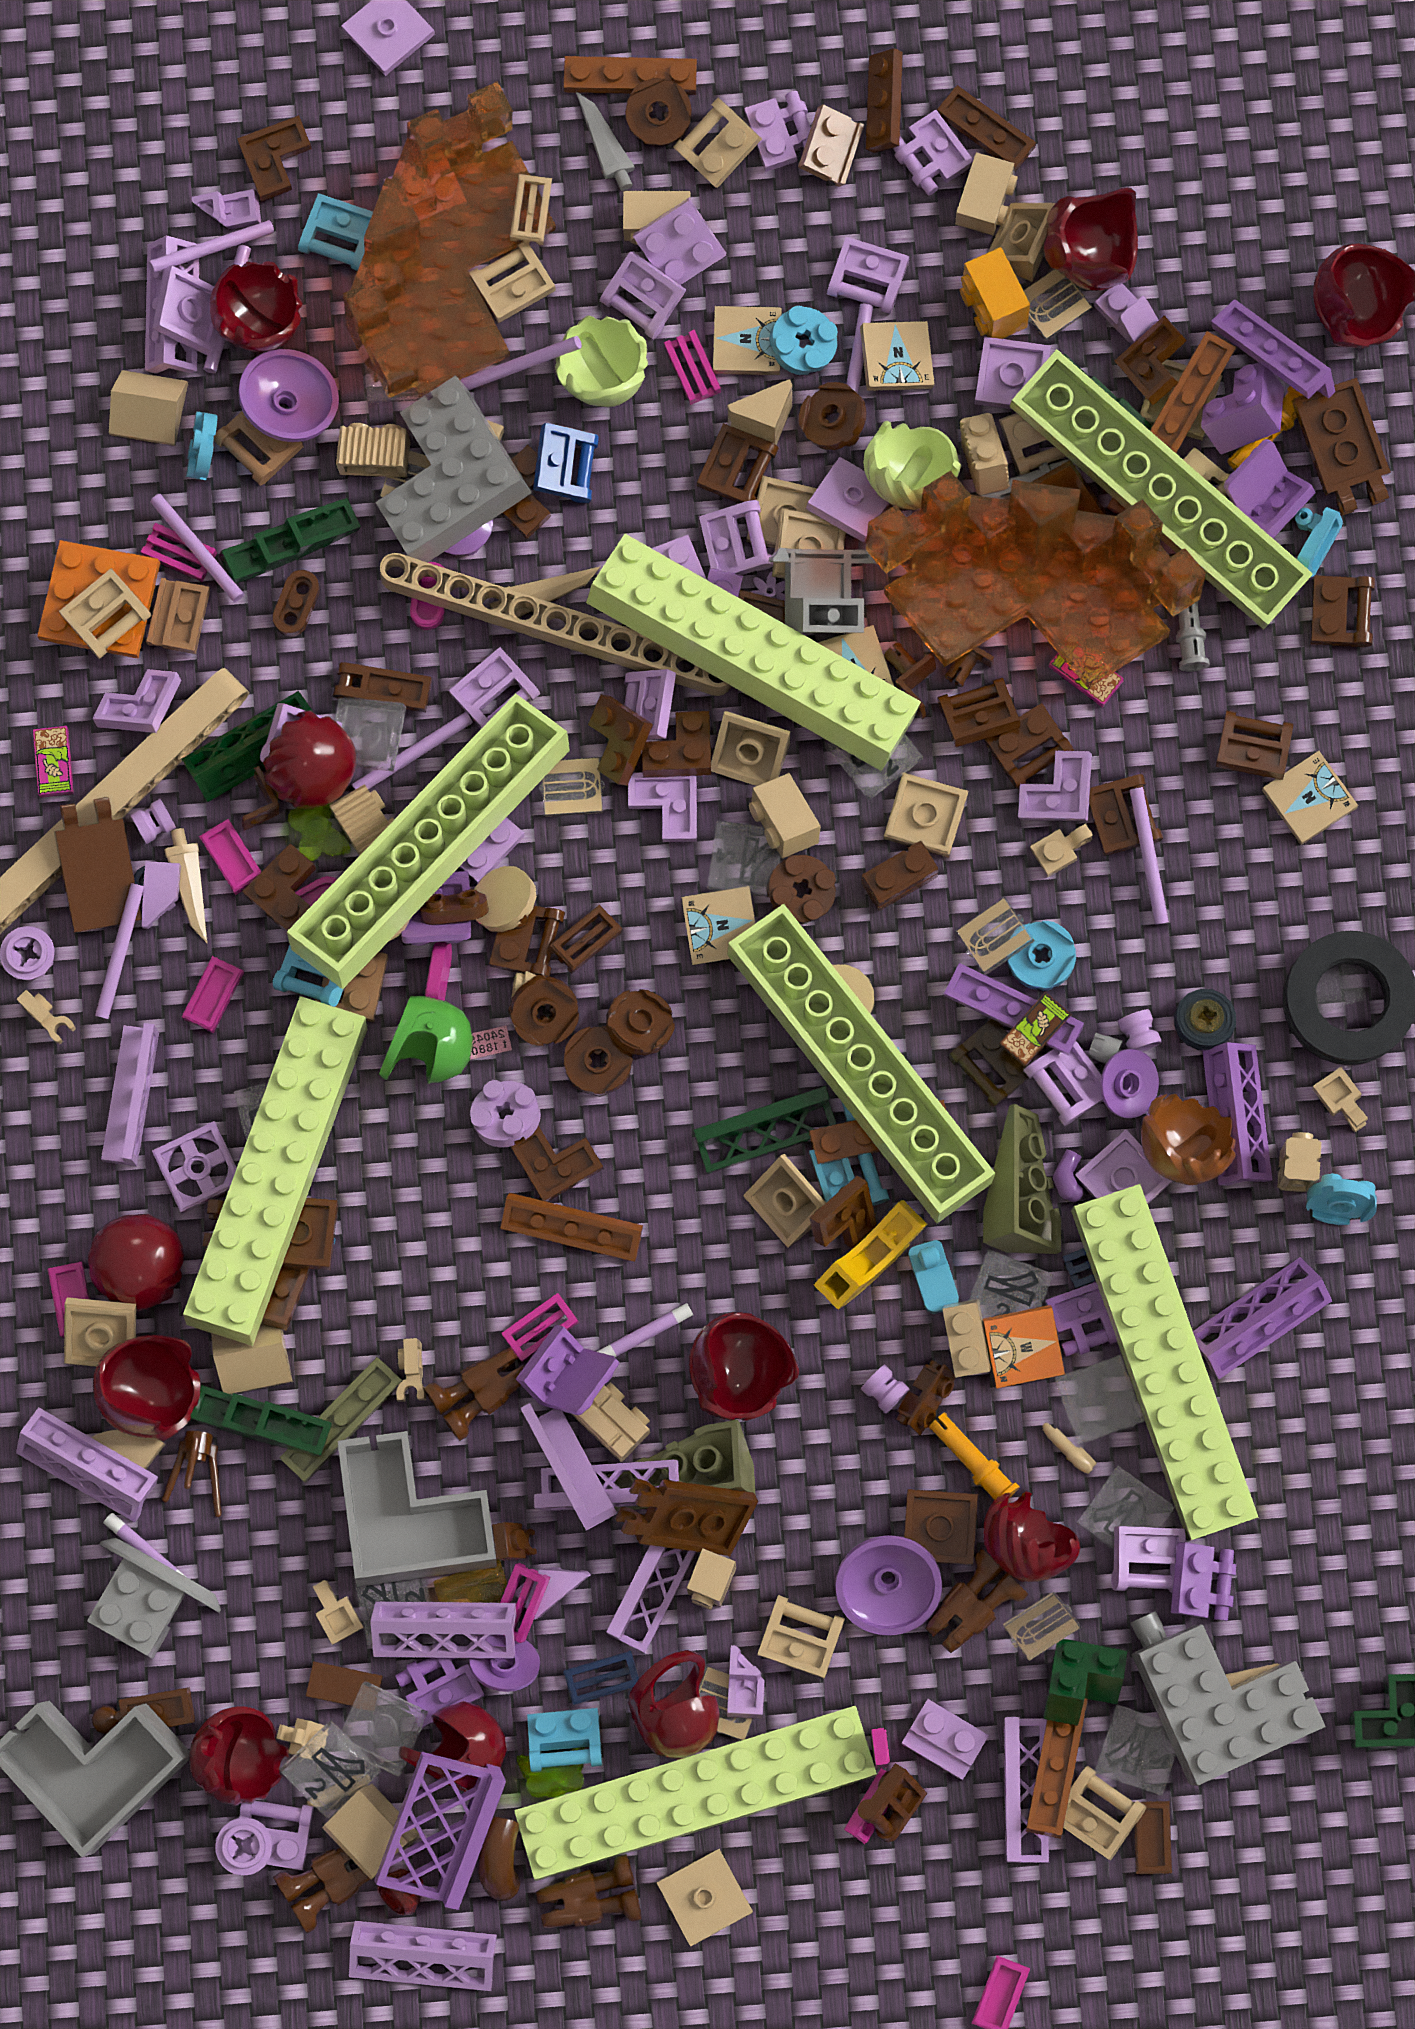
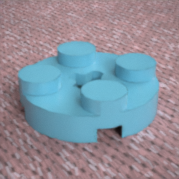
M794 306L789 311L783 313L773 325L769 337L770 347H773L776 361L785 370L797 375H808L810 372L822 370L832 360L837 349L836 336L838 331L836 325L829 321L821 312L808 307ZM796 335H807L811 345L801 348L799 346L800 340L795 338Z
M196 411L193 426L194 436L190 440L187 459L189 460L186 477L206 480L208 477L214 448L213 439L214 435H216V414Z
M1052 921L1028 923L1020 927L1012 938L1025 929L1031 939L1008 955L1007 964L1013 976L1024 986L1041 991H1049L1053 987L1064 983L1071 975L1076 962V949L1069 932ZM1044 947L1049 950L1047 956L1051 960L1047 963L1045 961L1037 963L1035 961L1036 956L1032 953L1033 950L1036 948L1041 951Z
M1325 1174L1321 1177V1182L1314 1184L1308 1189L1306 1208L1307 1210H1313V1217L1328 1224L1350 1225V1219L1360 1217V1223L1365 1222L1376 1213L1377 1196L1375 1194V1185L1369 1181L1358 1182L1342 1179L1338 1174Z

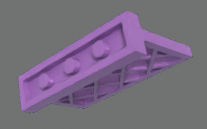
M421 1752L376 1874V1885L443 1901L445 1907L459 1910L506 1783L500 1767L486 1764L484 1768ZM427 1765L442 1768L446 1776L427 1786L423 1778ZM467 1774L478 1777L475 1787L462 1794L454 1782ZM420 1784H422L423 1788L418 1790ZM451 1784L457 1797L438 1806L432 1792ZM428 1795L434 1809L415 1818L411 1810L413 1803ZM470 1799L469 1804L467 1806L465 1801ZM461 1804L465 1810L463 1819L449 1826L442 1813ZM408 1816L411 1818L409 1822H407ZM439 1816L445 1829L426 1838L420 1825ZM416 1827L422 1841L404 1850L399 1842L401 1835ZM450 1836L453 1842L451 1851L437 1858L430 1845ZM427 1848L433 1861L414 1870L408 1857ZM404 1859L410 1873L399 1879L388 1877L387 1874L390 1866ZM446 1863V1866L443 1870L441 1865ZM438 1868L441 1879L437 1889L422 1885L419 1877Z

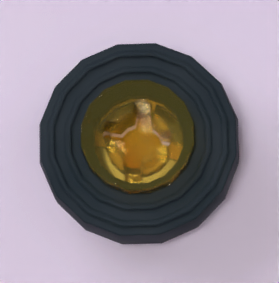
M1198 989L1188 993L1180 1000L1174 1013V1027L1179 1038L1187 1046L1196 1050H1210L1217 1045L1226 1043L1231 1038L1236 1027V1012L1231 1001L1224 994L1213 989ZM1204 1013H1206V1015H1208L1209 1017H1212L1213 1019H1209L1208 1017L1205 1016Z

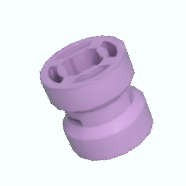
M161 799L151 803L150 808L145 811L138 810L130 814L146 844L155 840L157 834L161 832L168 833L176 828ZM150 815H154L159 824L158 827H156Z
M1149 1009L1132 1013L1118 1020L1121 1032L1130 1037L1126 1043L1127 1049H1136L1143 1052L1154 1048L1162 1042L1159 1033L1155 1030H1150L1153 1017Z
M885 1364L861 1387V1390L868 1397H874L878 1401V1407L885 1413H888L910 1390L902 1381H896L892 1377V1371Z

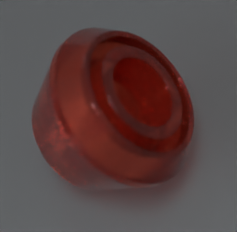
M400 1868L388 1873L387 1876L399 1879L410 1873V1870L407 1871ZM419 1877L422 1885H424L423 1880ZM378 1885V1892L383 1901L399 1915H412L422 1898L419 1895Z

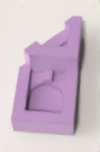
M254 189L227 195H221L216 191L192 197V202L228 229L250 227L261 223L258 192Z

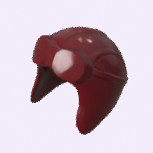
M1127 187L1088 197L1075 198L1066 196L1059 199L1049 211L1046 220L1048 233L1044 242V254L1048 264L1074 284L1091 291L1106 290L1127 282L1131 278L1137 261L1136 192L1132 188Z
M1348 244L1333 251L1320 265L1313 287V298L1317 314L1323 326L1329 331L1333 344L1343 348L1363 349L1368 348L1370 345H1379L1394 336L1403 326L1402 316L1407 306L1415 301V270L1388 250L1372 245Z
M726 1313L710 1321L696 1336L689 1354V1374L693 1388L698 1395L699 1408L712 1416L729 1421L736 1419L748 1421L767 1414L777 1406V1396L781 1390L793 1384L799 1375L798 1363L785 1338L774 1326L749 1313Z
M148 1335L125 1340L110 1348L98 1362L93 1377L94 1399L106 1421L118 1431L138 1438H154L164 1442L177 1434L190 1421L191 1413L197 1406L200 1397V1377L198 1372L191 1369L189 1364L192 1355L190 1345L178 1338Z

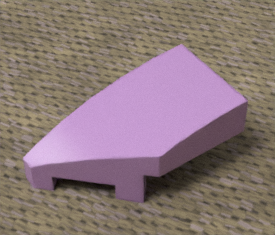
M145 861L142 904L143 929H149L160 916L176 906L175 902L178 900L180 863Z
M558 1567L540 1569L538 1571L539 1574H545L551 1578L534 1619L540 1618L565 1595L570 1594L590 1576V1573L583 1570H564ZM534 1581L530 1594L525 1603L526 1609L528 1608V1605L538 1583L536 1581ZM524 1583L518 1589H516L515 1595L518 1598L520 1596Z
M731 1645L727 1717L763 1719L764 1679L761 1677V1672L741 1654V1650L737 1646Z

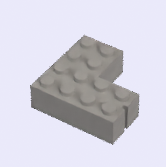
M456 375L431 391L432 399L428 400L424 396L400 412L430 461L431 466L376 502L409 557L424 562H429L532 493L469 390Z
M407 1431L376 1435L378 1450L375 1451L371 1450L369 1436L337 1441L357 1587L497 1567L487 1490L417 1499Z
M1203 1624L1193 1625L1131 1654L1189 1785L1198 1786L1326 1727L1313 1697H1304L1303 1693L1309 1691V1688L1296 1661H1286L1231 1687Z
M50 1700L37 1703L15 1725L17 1729L10 1730L0 1739V1767L82 1858L94 1854L189 1761L190 1753L187 1747L147 1703L135 1706L93 1748Z

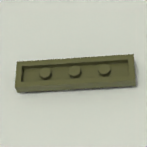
M376 1357L318 1417L332 1422L321 1457L287 1449L279 1458L306 1483L338 1450L337 1441L349 1439L397 1389L402 1380Z

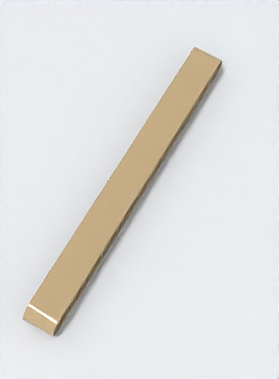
M388 554L380 563L382 584L390 591L636 671L668 669L676 673V684L710 695H724L731 688V685L724 681L714 683L709 679L708 675L710 673L694 665V669L690 672L679 671L676 665L680 661L685 660L684 658L631 628L403 554ZM395 566L405 571L399 578H391L386 573L391 567ZM425 577H432L437 581L436 585L429 589L421 587L418 583ZM462 587L467 589L469 594L463 599H456L452 597L451 592L455 588ZM488 598H496L501 602V605L497 609L491 610L485 608L483 603ZM527 608L533 612V616L527 620H520L515 616V613L519 609ZM556 618L564 621L566 625L561 630L556 631L550 629L547 624L550 620ZM585 629H592L598 636L592 641H585L579 634ZM622 639L627 641L630 647L626 651L620 652L612 647V643ZM649 650H656L661 653L662 658L657 662H650L646 660L644 654Z
M226 668L217 671L160 725L157 733H151L76 805L78 825L84 826L98 823L93 799L109 797L112 820L123 818L182 762L183 757L189 755L241 706L247 699L249 691ZM62 819L0 877V934L62 876L54 831L64 829Z

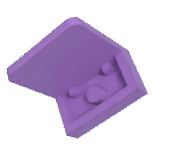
M1269 439L1263 440L1258 447L1254 448L1251 454L1229 475L1224 483V489L1230 501L1272 538L1282 530L1316 493L1310 483L1288 472L1275 444Z
M468 871L454 872L434 894H443L445 896L469 890ZM418 910L410 918L405 930L402 931V942L406 944L411 943L415 946L442 941L452 944L460 943L471 938V920L429 925L422 922L420 911Z
M555 1325L516 1380L540 1405L574 1415H581L590 1408L594 1398L604 1384L612 1378L613 1372L619 1365V1361L614 1356L583 1348L565 1327Z

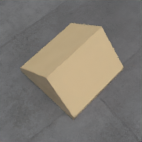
M1011 203L1003 226H1000L989 249V252L1001 247L1015 275L1031 282L1044 256V242L1048 233L1046 220L1049 211L1055 203Z
M122 370L111 390L109 435L175 446L188 381Z
M790 379L727 405L728 425L777 445L792 409V383Z
M725 711L711 761V771L755 786L778 778L790 746V731Z
M785 1154L781 1155L743 1195L787 1248L812 1229L810 1217L819 1207L826 1203Z
M261 1323L253 1346L211 1333L213 1357L224 1393L233 1395V1393L237 1394L293 1382L282 1329Z
M370 1784L358 1790L322 1828L370 1879H373L378 1872L399 1811L373 1784ZM413 1828L402 1834L399 1842L405 1850L420 1835Z

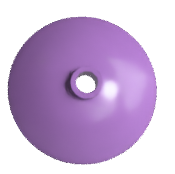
M277 349L257 356L245 368L238 387L240 406L249 422L263 434L281 441L300 442L320 435L332 423L339 404L337 385L328 369L314 357L296 350ZM279 404H286L289 409H284Z
M879 1536L858 1544L842 1560L836 1576V1596L843 1613L859 1628L878 1635H898L916 1629L934 1613L942 1593L941 1574L933 1556L915 1541L899 1536ZM892 1572L894 1576L887 1579L882 1577V1574Z

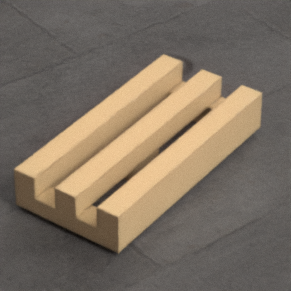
M519 174L510 241L517 242L518 239L523 240V243L533 241L537 242L538 245H543L552 178ZM529 183L531 188L524 232L518 231L524 185ZM538 185H544L538 233H531Z

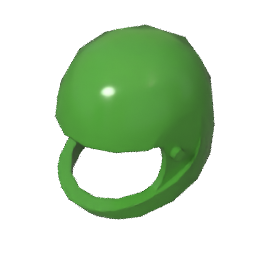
M410 996L379 1076L387 1080L397 1062L406 1058L419 1059L426 1064V1080L428 1084L441 1083L462 1073L470 1061L473 1048L471 1026L464 1012L447 1001L427 996Z

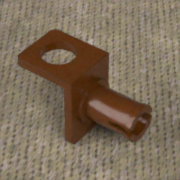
M973 606L952 638V646L958 649L959 654L948 672L944 675L952 683L960 671L955 679V685L959 687L964 686L976 663H983L990 668L994 664V657L962 638L976 617L977 608Z
M897 642L893 644L896 651L894 652L891 648H888L884 658L901 674L895 680L897 688L921 701L911 689L936 670L935 658L929 653L923 659L916 662L903 648V645ZM921 701L916 714L923 720L927 715L925 706Z
M259 766L254 768V778L268 805L242 817L244 831L279 815L278 793L266 784L264 774Z

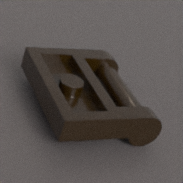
M990 1019L963 1044L954 1049L947 1058L953 1065L958 1064L988 1097L986 1101L994 1109L1023 1085L1029 1077L1024 1072L1026 1067L999 1045L1008 1032L999 1022ZM975 1050L1005 1084L998 1089L968 1056L969 1053Z

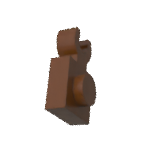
M503 1522L492 1524L496 1560L514 1561L526 1559V1556L537 1554V1549L531 1548L529 1544V1536L535 1535L533 1529L523 1530L522 1523Z

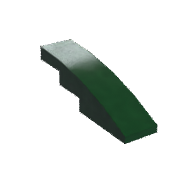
M345 498L286 519L285 524L256 533L250 541L221 550L219 557L228 575L237 584L322 549L360 530L361 525L348 499Z
M203 1385L200 1386L199 1401L193 1409L190 1419L191 1421L232 1434L319 1457L322 1455L332 1427V1422L268 1401L263 1403L235 1393L230 1395Z

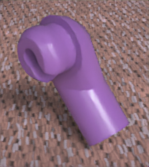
M1066 1149L1053 1174V1181L1058 1194L1064 1200L1068 1199L1070 1202H1077L1083 1195V1188L1078 1185L1073 1173L1082 1157Z

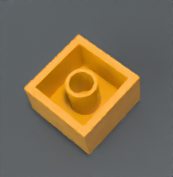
M999 247L964 263L960 294L967 307L972 306L977 315L974 317V321L979 333L982 336L987 335V337L1003 339L1027 328L1030 303L1002 248Z

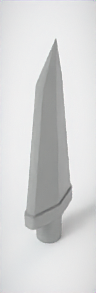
M576 92L604 178H615L621 191L628 190L633 185L627 174L635 169L633 162L626 155L595 103Z

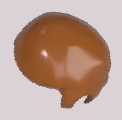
M1168 1094L1155 1098L1150 1104L1147 1115L1143 1118L1141 1127L1143 1153L1154 1171L1171 1181L1192 1186L1210 1181L1221 1175L1236 1157L1234 1151L1236 1140L1231 1137L1232 1119L1230 1117H1222L1214 1106L1206 1108L1201 1106L1195 1098L1182 1101L1177 1094H1171L1166 1099L1164 1098Z

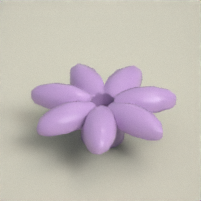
M772 572L769 573L766 583L758 577L753 578V582L758 590L752 591V593L785 601V594L781 593L785 590V581L776 584V577H772Z

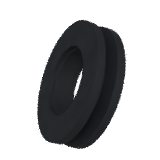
M1351 930L1328 934L1309 945L1296 959L1288 972L1283 989V1010L1286 1021L1300 1044L1323 1060L1341 1065H1358L1373 1061L1395 1047L1406 1035L1414 1021V973L1399 950L1376 935ZM1342 964L1358 965L1370 971L1380 982L1384 993V1009L1379 1020L1370 1028L1358 1032L1343 1031L1330 1025L1321 1015L1316 1002V987L1321 976L1330 968Z

